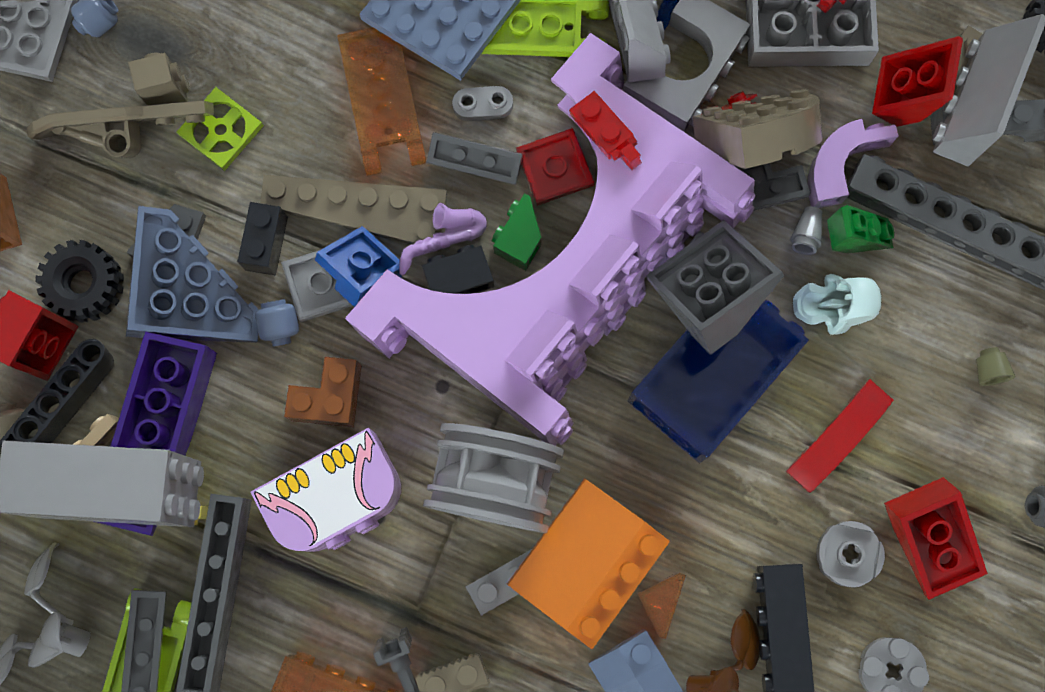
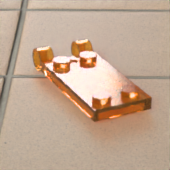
M373 27L337 35L366 175L382 173L377 151L378 147L401 142L407 143L412 166L426 164L425 151L401 44ZM387 129H392L393 133L386 135L385 131Z

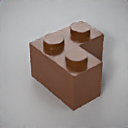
M324 357L321 388L288 385L284 417L292 422L354 428L361 364L354 359Z

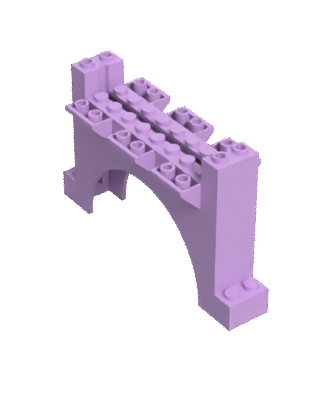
M592 33L587 36L551 78L552 83L567 94L558 104V108L577 124L571 117L569 109L595 91L634 134L635 139L638 141V144L634 147L641 154L640 160L642 163L631 171L621 158H618L616 161L612 158L609 160L580 127L597 157L596 189L587 217L569 245L548 265L513 285L473 294H452L428 290L401 279L387 269L345 318L366 341L389 359L393 354L399 353L404 348L407 337L410 335L542 441L555 446L558 443L560 445L565 443L573 431L571 428L573 422L569 417L567 409L558 402L567 391L565 387L570 380L580 377L586 369L587 364L585 362L587 358L584 351L589 345H596L603 334L608 336L612 329L617 331L626 319L625 314L631 306L637 307L646 295L644 281L646 275L683 250L685 247L683 243L690 235L694 237L700 231L704 224V209L721 221L725 220L732 228L739 221L744 223L754 210L755 180L622 91L624 78L620 52Z

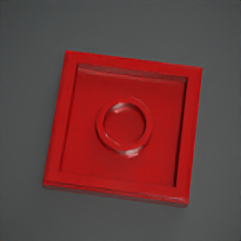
M573 128L516 147V152L523 154L521 166L537 206L594 186V180Z

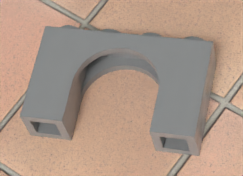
M679 0L672 11L669 22L670 26L694 39L704 48L708 56L709 67L703 74L694 79L682 81L667 76L628 83L627 79L623 86L625 93L683 132H685L689 125L694 127L692 116L703 113V110L700 109L701 105L705 100L710 102L719 88L716 82L720 76L727 77L735 63L731 60L736 51L741 54L750 39L747 36V32L751 24L710 0Z

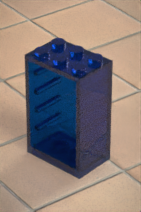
M765 300L739 334L712 354L686 330L633 390L627 402L700 464L714 452L809 339L804 336L805 331L801 326L793 321H786L779 315L780 310L772 302Z

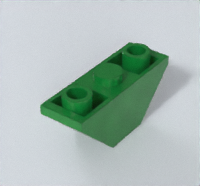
M846 205L838 209L827 219L831 247L834 251L848 254L894 248L892 239L895 236V232L889 218Z

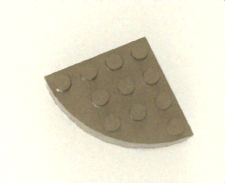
M808 89L790 91V97L780 98V95L761 97V103L751 104V101L732 103V109L722 110L721 107L705 108L702 115L692 116L695 140L730 164L744 169L783 159L782 152L789 150L791 155H797L813 148L822 141L820 100L816 95L809 94Z

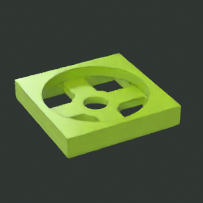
M215 87L204 101L213 103V106L217 104L228 105L231 109L223 118L217 119L214 116H204L205 121L201 123L209 128V134L201 143H198L194 136V128L199 122L186 123L185 121L176 133L225 171L264 125ZM241 117L245 120L243 138L234 133L233 128ZM218 125H225L226 132L223 135L215 133ZM227 142L233 147L225 152H211L218 143Z

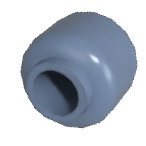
M79 0L71 8L74 18L72 24L82 35L89 34L92 37L99 38L118 22L116 14L118 8L112 0Z
M285 299L260 304L261 309H258L255 313L260 339L271 341L272 346L291 343L290 337L299 332L295 307L292 304H286Z

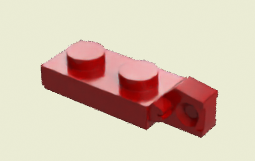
M595 91L569 109L571 117L609 160L612 158L616 161L618 158H621L631 171L642 163L640 160L641 154L634 147L638 144L634 134Z

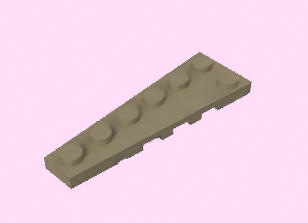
M264 175L260 203L280 206L286 214L302 218L308 217L314 221L326 224L332 223L344 226L350 230H356L363 226L375 236L386 239L388 237L413 245L418 240H424L427 237L433 238V234L444 232V228L439 230L434 228L433 213L439 203L446 205L447 190Z

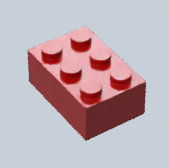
M8 290L6 295L0 299V362L48 381L79 326Z

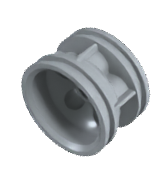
M442 423L440 432L445 434V439L437 441L440 452L433 483L427 485V490L432 492L431 500L424 499L423 506L490 523L547 533L549 526L543 524L544 516L551 517L552 512L546 509L552 473H560L561 466L555 464L556 459L563 458L564 450L543 441L503 431L464 424Z

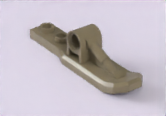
M203 100L52 113L33 121L26 128L27 137L41 140L56 134L67 135L79 139L81 142L102 148L113 157L133 158L141 150L139 122L156 121V125L175 124L174 119L186 118V123L204 122V116L214 115L213 103ZM124 136L127 146L121 152L118 147V141Z

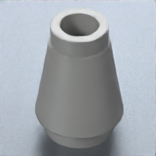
M813 206L804 208L790 238L792 249L795 252L812 255L821 247L823 213L821 209Z

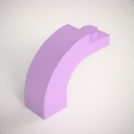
M859 119L847 123L833 132L824 142L810 166L807 183L811 193L809 196L811 206L822 208L842 204L849 196L844 175L846 159L855 153L890 147L898 137L896 125L884 127L883 123H879L865 129L863 120Z

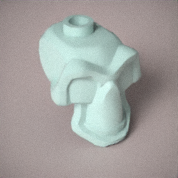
M829 274L825 276L824 287L808 283L793 298L795 316L810 325L825 322L830 335L845 333L851 326L874 319L881 309L880 288L870 278L843 279L838 275Z

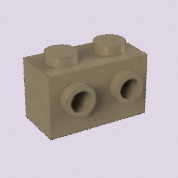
M150 53L142 59L128 62L134 89L147 106L188 102L186 93L191 92L188 79L185 74L181 75L177 62L172 63L166 53Z

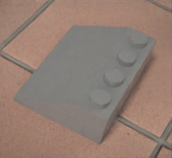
M1040 14L987 29L978 40L973 39L965 53V57L969 58L966 67L962 66L957 74L955 84L958 85L957 91L953 99L945 104L943 112L948 113L944 123H939L934 132L932 140L937 142L933 153L969 166L1003 135L1044 29L1045 15Z

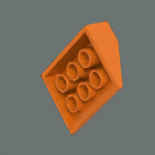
M584 478L550 524L547 533L542 535L507 585L590 649H593L670 541L644 520Z

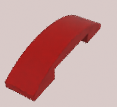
M868 379L848 401L845 408L785 472L807 492L811 493L855 448L894 400L871 379Z

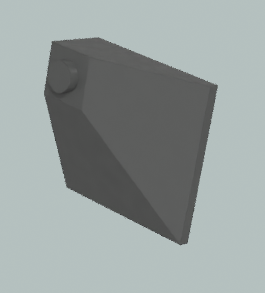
M723 220L646 275V277L690 334L712 354L739 334L784 275L777 266Z

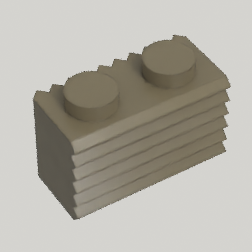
M476 652L474 655L470 654L468 657L464 656L462 660L458 658L456 661L452 660L449 664L445 663L443 666L439 665L437 668L433 667L431 670L421 671L416 677L419 692H472L488 686L490 683L481 653Z

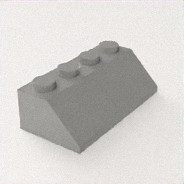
M609 0L628 83L665 77L666 64L670 63L671 58L668 44L663 45L662 42L664 40L662 21L657 22L656 20L658 17L657 1Z

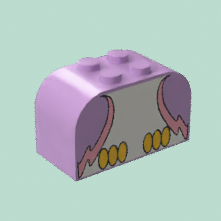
M368 427L251 491V494L270 532L278 543L295 551L316 552L326 548L328 550L332 548L336 550L351 541L349 536L355 532L365 534L378 527L379 523L377 520L389 514L397 505L401 494V482L380 439Z

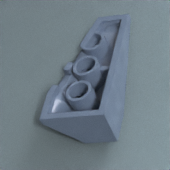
M645 629L638 631L588 663L605 692H683Z

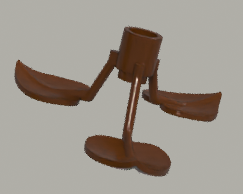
M741 609L742 612L735 620L731 632V647L737 662L721 670H711L710 675H690L686 683V692H739V678L736 671L741 670L743 666L747 670H753L760 657L759 631L754 619L747 610Z

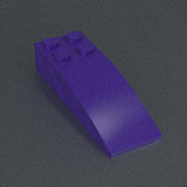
M145 332L110 447L170 450L186 456L217 353L206 345ZM97 522L153 536L157 525Z

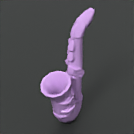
M439 203L433 213V226L436 230L445 228V232L435 233L433 238L427 237L424 240H418L413 245L411 244L404 248L399 263L400 274L404 275L411 266L412 259L416 256L478 238L486 229V218L479 211L472 208L451 209L443 203Z

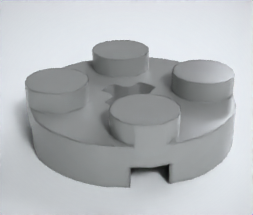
M846 521L832 525L821 535L817 545L816 554L819 569L823 575L840 586L860 587L875 578L883 568L885 551L882 542L878 540V537L873 533L874 531L863 523ZM849 545H853V551L858 553V559H852L851 564L847 563L846 557L842 556V551L848 549Z
M891 637L876 639L866 646L860 657L862 660L860 662V669H858L859 679L866 692H922L924 686L929 681L927 665L922 653L916 646L904 639ZM889 662L900 666L897 679L894 677L887 678L885 675L888 671L886 665Z

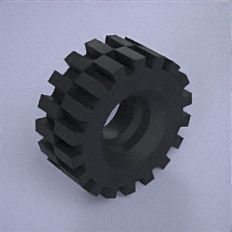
M74 240L66 241V248L61 244L56 245L54 248L57 252L54 255L47 252L44 257L48 259L46 265L39 263L37 268L43 272L42 276L36 275L35 280L36 283L42 286L37 288L38 295L45 298L42 302L45 306L51 308L53 312L71 321L77 320L81 323L88 322L87 318L93 321L101 319L99 316L101 312L108 315L111 312L108 306L111 303L117 306L120 300L115 295L116 293L123 294L124 289L119 284V281H124V276L118 271L121 269L118 262L105 250L85 240H80L79 244ZM80 271H87L93 278L90 288L81 294L74 293L71 289L72 278Z

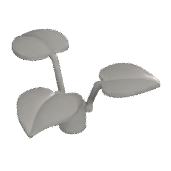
M56 542L52 543L34 562L27 577L24 592L27 596L31 595V598L51 613V615L45 621L41 634L35 643L17 642L18 635L12 634L1 645L0 685L12 667L15 653L21 649H32L28 666L35 668L63 652L80 657L89 643L90 632L72 626L74 620L66 618L41 598L39 594L40 587L44 583L49 569L52 552L59 546Z

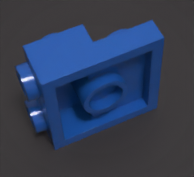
M363 226L319 250L316 254L315 261L337 280L334 289L354 307L387 269L402 279L399 270L400 259Z

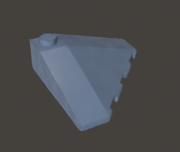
M138 206L126 337L143 338L145 332L180 340L257 343L258 328L255 313L258 308L252 302L247 304L235 291L238 288L236 283L223 269L218 271L206 257L209 254L208 251L194 235L188 237L178 226L179 218L172 210Z

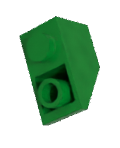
M524 193L520 201L514 200L507 213V216L510 217L504 227L500 225L497 228L491 242L494 243V254L526 271L541 247V234L531 198Z

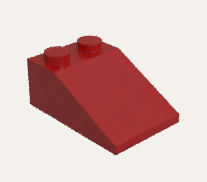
M957 36L883 56L872 114L891 125L899 127L921 122L952 100L963 38Z
M944 477L884 503L893 530L928 600L988 574L962 494Z

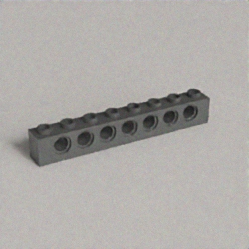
M864 154L858 161L847 183L848 199L1045 291L1044 235L1040 236L1029 231V227L1022 223L1005 220L994 210L977 207L971 204L972 202L964 196L949 194L943 191V188L936 183L921 181L915 178L914 174L908 170L893 168L878 156ZM881 180L885 182L888 186V191L881 190L877 186L876 181ZM905 194L913 195L917 203L912 204L908 202ZM934 207L941 208L945 213V218L939 217L935 213ZM963 220H967L972 224L973 231L965 228ZM992 233L1000 236L1002 245L997 244L993 240ZM1022 247L1029 250L1031 258L1023 255Z

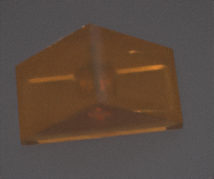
M675 573L636 593L655 634L661 638L666 639L686 577L684 574Z

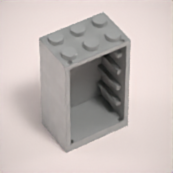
M3 441L0 456V513L43 519L194 527V521L198 519L200 514V502L197 500L198 486L200 487L203 483L204 469L201 466V461L170 450Z

